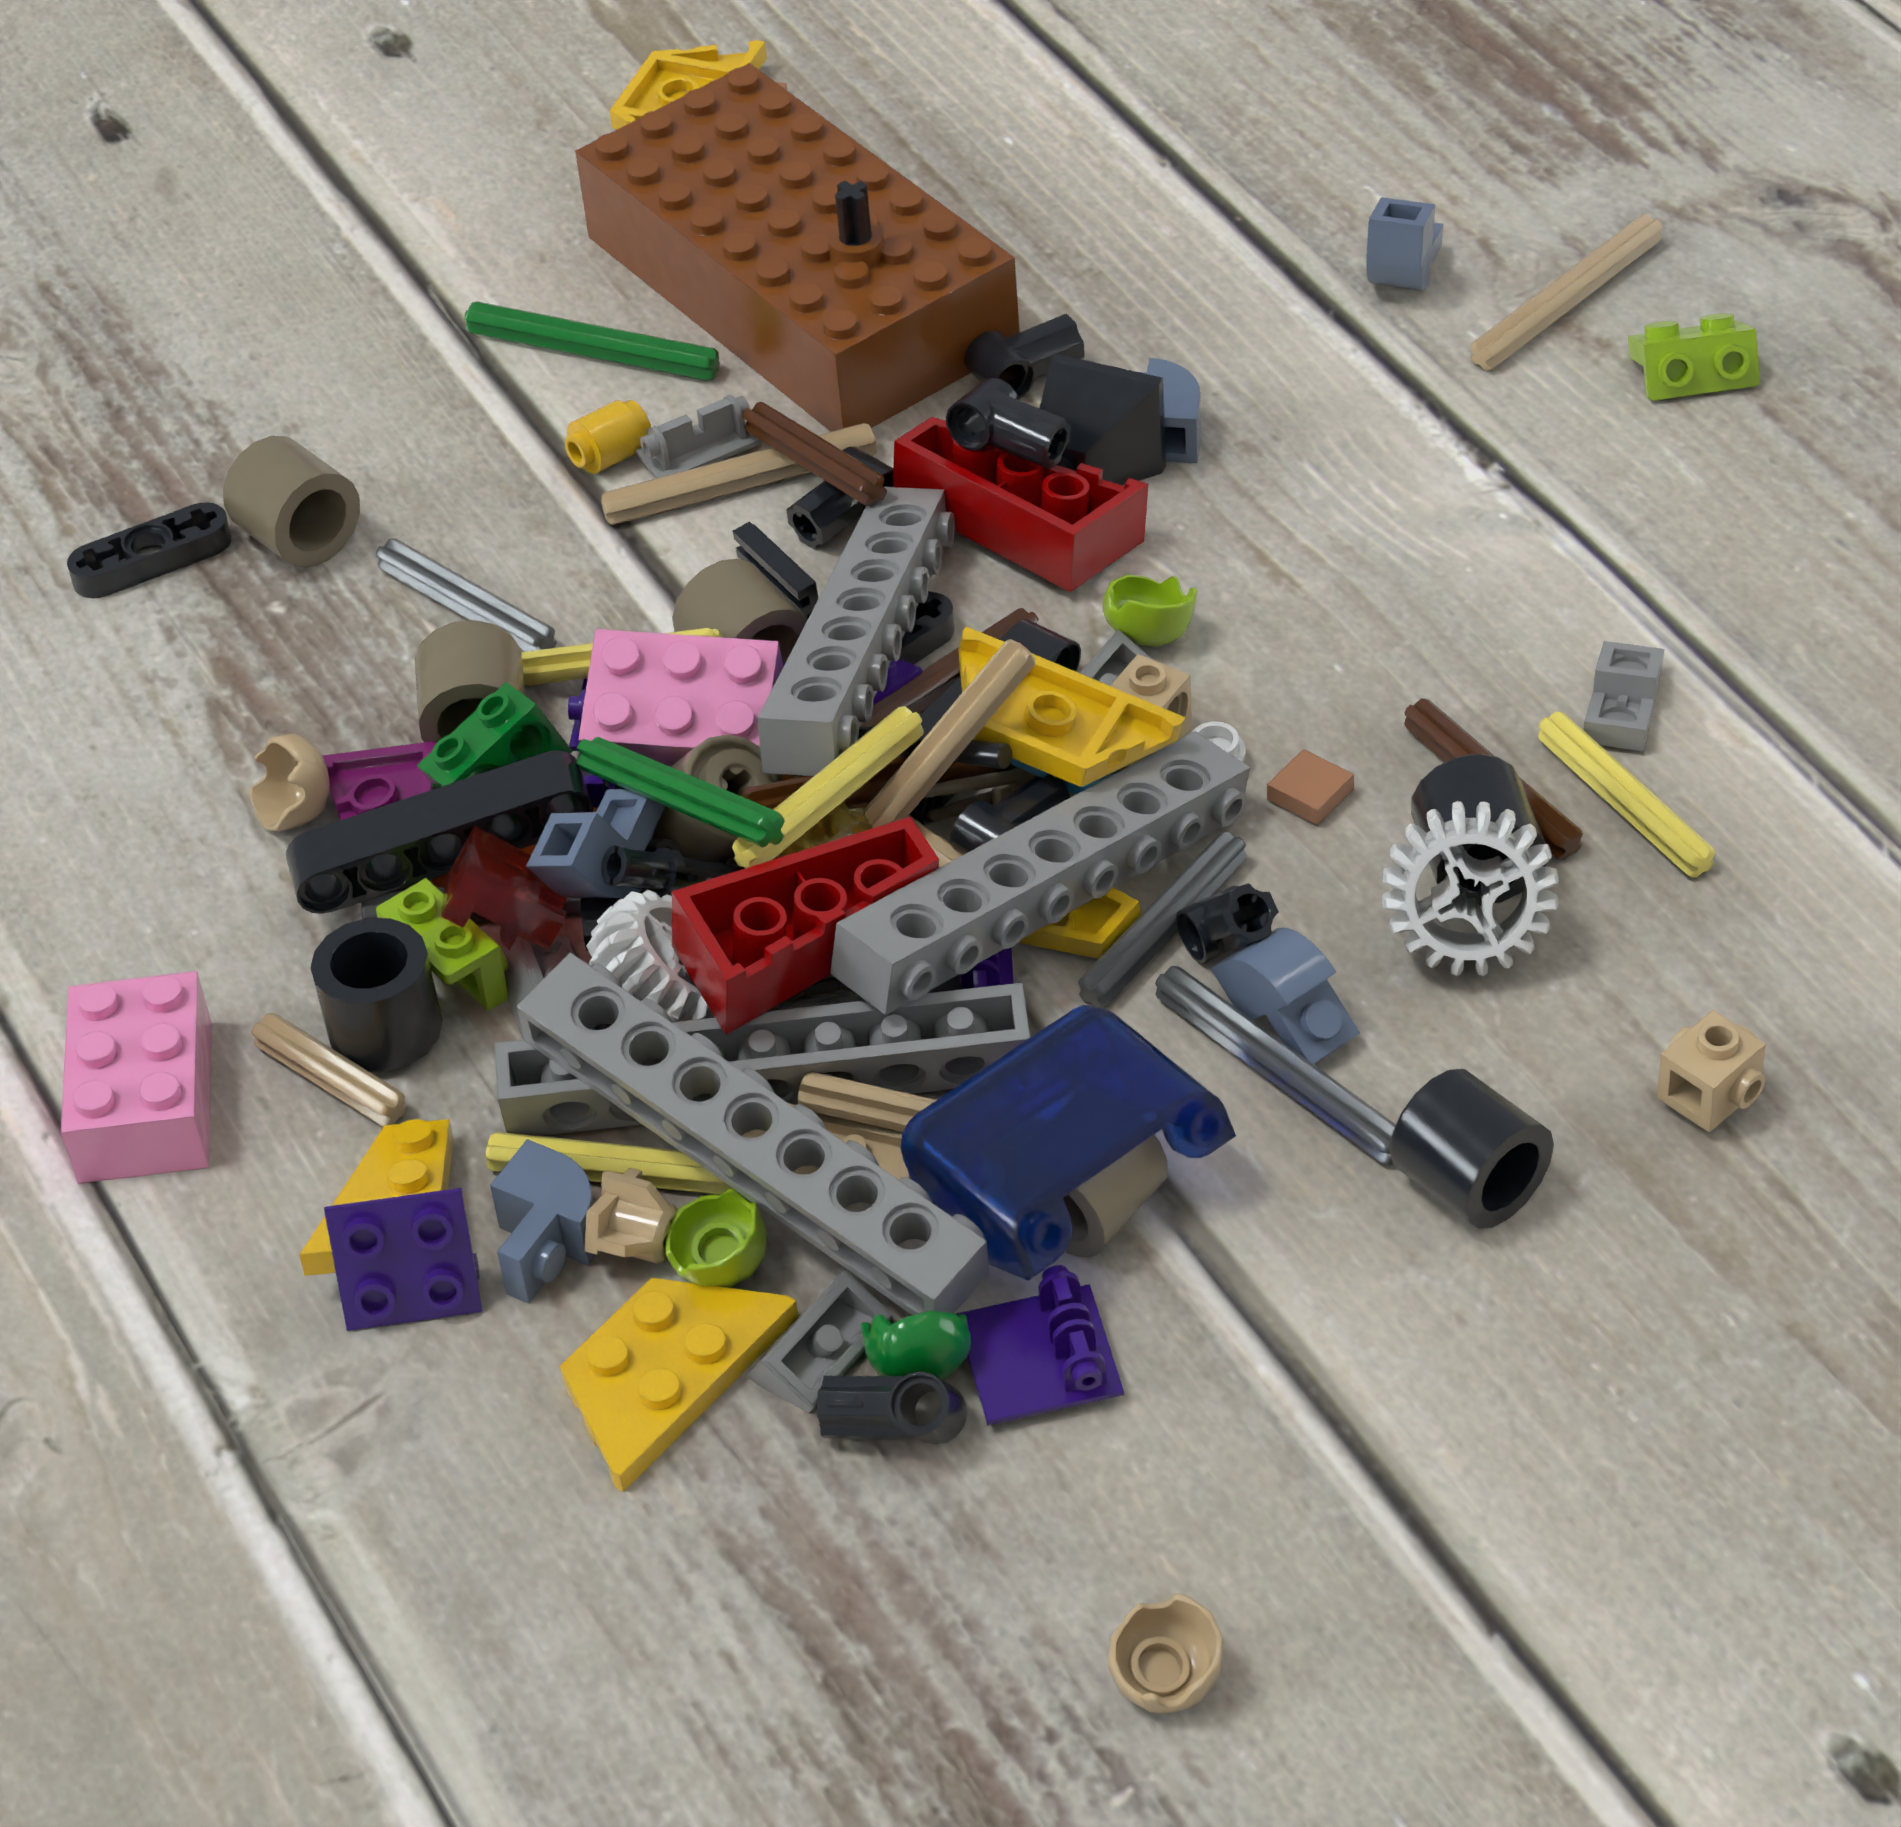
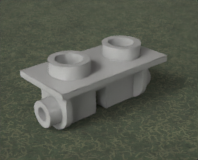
M728 395L720 401L698 409V424L695 426L692 425V420L686 414L657 427L648 428V435L640 438L642 448L635 450V452L654 477L659 478L719 462L762 444V441L745 430L746 421L742 418L743 411L746 408L750 409L745 397L734 398L732 395Z

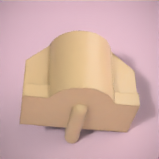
M629 1168L624 1174L611 1171L603 1172L601 1197L586 1211L585 1252L597 1255L601 1251L620 1257H633L660 1264L668 1259L665 1254L666 1236L670 1222L678 1210L675 1205L669 1204L650 1181L641 1179V1170Z

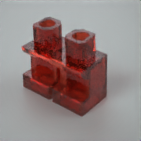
M474 826L445 878L440 917L464 928L472 912L500 925V940L507 949H511L516 938L519 936L548 951L566 919V911L562 910L567 897L554 892L526 867L531 857L530 854Z

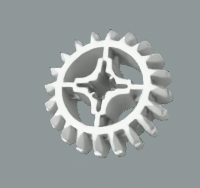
M1458 801L1452 804L1453 820L1444 822L1441 814L1436 809H1431L1427 812V822L1430 831L1426 833L1418 825L1409 824L1405 828V835L1414 848L1403 844H1393L1390 849V857L1400 866H1391L1383 869V883L1395 888L1382 895L1383 908L1398 911L1389 920L1390 929L1393 933L1410 931L1404 941V947L1409 953L1417 952L1428 945L1425 963L1430 968L1437 966L1445 955L1450 957V972L1455 976L1462 973L1464 960H1475L1477 974L1486 975L1489 968L1488 958L1497 956L1499 963L1504 968L1509 969L1513 965L1510 947L1514 945L1520 951L1531 954L1535 949V945L1527 930L1538 934L1548 933L1550 921L1541 912L1552 911L1558 908V896L1546 890L1558 884L1557 869L1542 867L1551 859V850L1547 844H1538L1530 847L1537 836L1536 828L1532 824L1524 825L1512 833L1516 820L1515 813L1512 810L1506 809L1502 812L1495 823L1490 821V804L1484 801L1480 802L1477 806L1476 818H1465L1464 805ZM1462 844L1490 846L1501 851L1509 858L1502 860L1498 855L1488 860H1477L1468 855ZM1440 853L1445 863L1447 875L1442 882L1431 888L1430 896L1418 901L1415 890L1419 876L1428 862ZM1458 867L1465 880L1474 879L1475 886L1481 881L1482 910L1475 898H1466V890L1462 896H1459ZM1523 876L1525 884L1520 902L1513 913L1499 924L1493 903L1498 896L1510 890V882ZM1455 917L1464 918L1473 924L1477 932L1463 933L1453 931L1439 925L1433 919L1438 918L1440 922Z
M648 889L642 894L631 891L624 899H619L613 907L610 906L597 920L598 925L591 931L592 938L586 945L592 956L589 962L590 966L597 963L607 968L619 980L625 991L640 1001L643 998L653 1000L667 1012L672 1022L715 1018L672 948V896L667 894L660 898L657 893Z

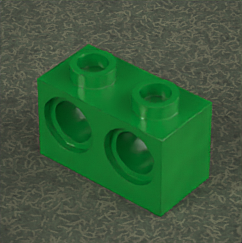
M505 682L496 692L485 697L477 709L450 735L440 739L432 752L417 767L436 789L545 752L558 750L571 753L572 749L538 705Z

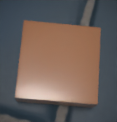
M1303 749L1267 784V800L1319 825L1354 790V774Z

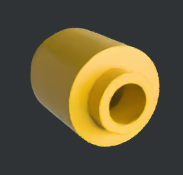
M616 400L570 422L567 427L565 449L570 460L577 467L596 474L636 454L635 450L642 448L640 438L648 435V428L651 427L646 412L637 402L633 400L626 402Z

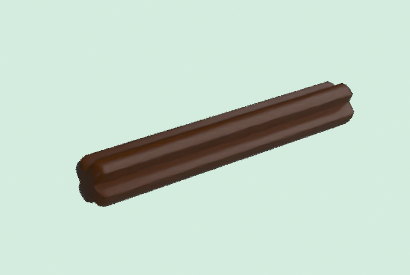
M757 402L753 409L746 408L743 411L742 418L747 421L745 430L861 504L872 506L877 498L881 500L885 498L887 489L883 487L884 476L764 402Z
M1421 698L1415 705H1409L1404 712L1406 716L1405 727L1445 762L1455 757L1472 754L1494 756L1429 699ZM1521 779L1551 854L1557 859H1566L1572 853H1577L1582 846L1580 841L1583 835L1582 830Z

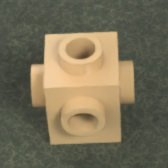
M1715 1010L1710 1011L1693 1027L1685 1026L1680 1029L1670 1041L1667 1049L1661 1053L1657 1098L1710 1133L1737 1108L1745 1109L1752 1105L1762 1092L1766 1080L1763 1074L1766 1043L1759 1040L1746 1027L1736 1025Z

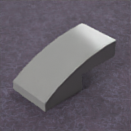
M1608 641L1603 642L1595 669L1593 693L1583 729L1599 745L1644 751L1657 697L1665 649Z

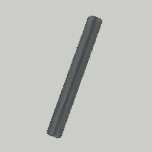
M1171 966L1165 974L1159 975L1155 982L1157 986L1155 994L1158 999L1384 1165L1393 1164L1389 1150L1395 1123L1181 967Z

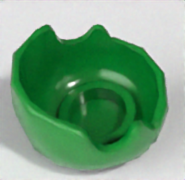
M931 1310L907 1316L893 1325L883 1315H876L873 1318L872 1325L869 1322L861 1323L865 1352L870 1365L878 1376H905L909 1373L925 1372L945 1380L953 1374L969 1354L971 1338L967 1317L964 1314L957 1316L954 1313Z

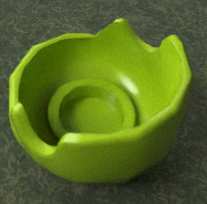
M1124 575L1109 583L1102 603L1103 613L1106 621L1115 631L1119 629L1135 644L1160 647L1176 641L1187 630L1195 611L1198 591L1197 588L1192 587L1189 589L1188 594L1185 595L1176 576L1169 577L1159 583L1144 576Z
M729 1188L721 1195L700 1196L680 1207L675 1217L671 1220L666 1236L665 1254L677 1274L687 1282L701 1286L730 1288L752 1276L765 1258L768 1236L764 1219L756 1202H749L735 1189Z

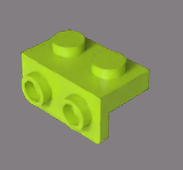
M1721 313L1700 317V326L1679 328V322L1676 321L1650 323L1644 326V334L1628 336L1629 357L1643 365L1646 397L1650 400L1753 387L1760 383L1756 329L1739 320L1735 321L1734 314Z
M427 878L376 907L377 918H391L408 924L422 936L428 952L431 970L445 984L457 982L487 1011L508 1000L504 971L508 969V962L502 949L495 940L479 928Z

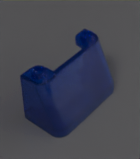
M1082 1005L1071 1010L918 1112L907 1123L902 1133L900 1148L911 1180L915 1181L927 1192L932 1203L951 1217L955 1214L965 1216L982 1231L987 1241L989 1265L1029 1281L1055 1263L1064 1254L1070 1242L1072 1225L1070 1215L1063 1201V1197L1160 1130L1163 1131L1171 1149L1188 1158L1205 1157L1236 1137L1225 1106L1214 1093L1118 1015L1097 1006Z

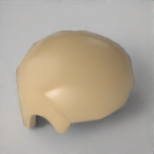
M297 734L271 736L264 750L254 757L256 762L265 765L266 773L258 783L250 787L249 795L256 817L268 831H282L306 825L314 821L321 814L328 801L330 781L323 756L305 737Z
M1176 1593L1172 1598L1163 1602L1152 1604L1138 1603L1125 1616L1123 1623L1118 1625L1110 1637L1108 1670L1120 1695L1136 1705L1153 1713L1182 1711L1198 1704L1219 1679L1223 1652V1635L1212 1612L1187 1595Z

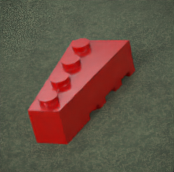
M930 417L894 440L893 487L944 490L946 512H953L956 532L1069 592H1072L1144 542L1149 486L1147 483L1131 478L1125 482V486L1102 479V469L1083 463L1077 467V471L1058 465L1052 469H1047L989 444L977 450L966 449L951 437L946 427V421L936 417Z
M910 816L672 891V948L723 1032L727 1035L829 976L837 922L938 869L939 858Z

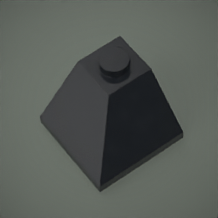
M1055 354L1050 362L1039 408L1064 418L1066 423L1071 425L1070 442L1066 446L1061 461L1057 465L1077 471V467L1081 463L1103 470V480L1122 486L1125 485L1129 478L1140 481L1162 474L1166 468L1163 378Z

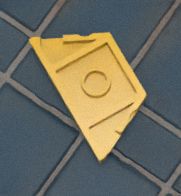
M748 41L749 50L747 52L718 55L717 45L698 46L690 50L669 49L652 51L609 110L612 128L617 130L641 118L644 114L655 111L685 96L689 91L698 89L728 74L735 68L750 63L759 70L767 59L765 41Z
M967 626L962 631L958 649L962 692L1004 644L999 639ZM1032 654L1036 659L1035 666L972 740L1009 744L1012 749L1013 759L1083 787L1178 741L1186 717Z
M650 1278L559 1366L563 1384L574 1406L579 1408L583 1416L584 1426L594 1446H598L609 1468L610 1478L615 1488L624 1492L796 1321L799 1316L795 1299L787 1295L719 1286H701L689 1282Z

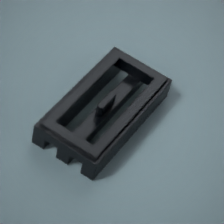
M749 521L733 530L734 540L740 545L736 547L737 557L753 563L808 619L819 599L816 581L755 524Z

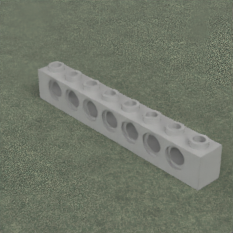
M884 487L887 489L885 498L883 500L877 498L872 506H866L757 717L763 773L815 776L858 741L859 727L862 722H869L871 719L873 699L877 691H884L886 687L888 667L891 661L899 660L902 638L905 632L913 630L916 608L919 603H925L927 600L931 576L938 575L940 572L942 553L945 547H952L955 518L953 512H946L944 490Z
M1194 731L837 922L830 974L884 1015L910 1001L919 1000L928 991L956 975L969 972L976 964L1003 949L1012 948L1024 937L1050 923L1060 921L1067 913L1092 899L1103 897L1112 887L1118 886L1137 874L1146 873L1155 864L1180 850L1189 849L1203 837L1223 826L1233 824L1241 816L1246 806L1245 792L1250 767Z
M570 952L516 1006L525 1042L747 1199L756 1202L757 1206L911 1315L931 1310L955 1313L989 1275L987 1241L976 1224L963 1215L955 1214L951 1217L932 1203L927 1192L915 1181L907 1177H901L898 1180L879 1167L876 1158L860 1143L853 1140L845 1143L826 1130L823 1121L808 1107L801 1104L793 1107L775 1095L771 1085L756 1071L749 1068L741 1071L723 1059L720 1050L713 1042L699 1033H694L690 1036L674 1025L667 1012L653 1000L643 998L640 1001L622 988L619 980L604 966L597 963L589 966ZM600 1024H612V1026L603 1030H591ZM650 1059L663 1060L660 1063L652 1066L641 1065L643 1062ZM701 1094L715 1095L711 1099L702 1102L691 1100ZM751 1130L767 1131L765 1134L755 1138L742 1136ZM803 1166L819 1168L811 1174L800 1175L794 1173L796 1169ZM857 1202H865L872 1205L867 1210L852 1212L845 1209ZM910 1239H919L926 1242V1244L917 1249H904L898 1246Z
M1023 983L927 993L919 1000L910 1001L887 1015H884L866 1000L768 1011L727 1035L723 1032L716 1018L672 1022L690 1036L694 1033H699L707 1037L720 1050L723 1059L741 1071L745 1068L756 1071L771 1085L775 1095L794 1105L798 1104L801 1081L806 1073L809 1072L908 1094L1033 1080L1030 1033ZM525 1039L494 1043L497 1098L506 1133L546 1136L642 1125L639 1121L525 1042ZM650 1059L643 1062L641 1065L652 1066L660 1063L663 1060ZM701 1094L691 1100L702 1102L711 1099L715 1095Z

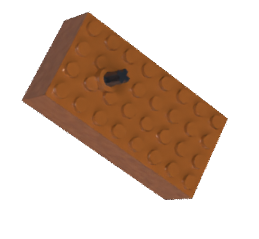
M750 63L735 68L728 74L698 89L691 90L685 96L655 111L648 112L641 118L611 133L604 134L597 140L575 150L588 237L830 432L862 423L869 424L873 428L967 376L971 372L966 368L964 362L965 352L970 343L982 333L994 330L1001 332L1006 337H1010L1020 332L1014 256Z

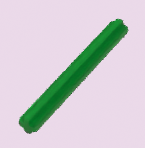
M478 301L471 303L464 316L466 330L471 334L705 381L713 380L720 368L719 352L711 347Z
M595 737L592 741L583 739L577 746L581 754L576 763L580 769L762 848L766 847L769 843L777 845L784 838L781 828L785 820L782 814L773 809L600 737Z

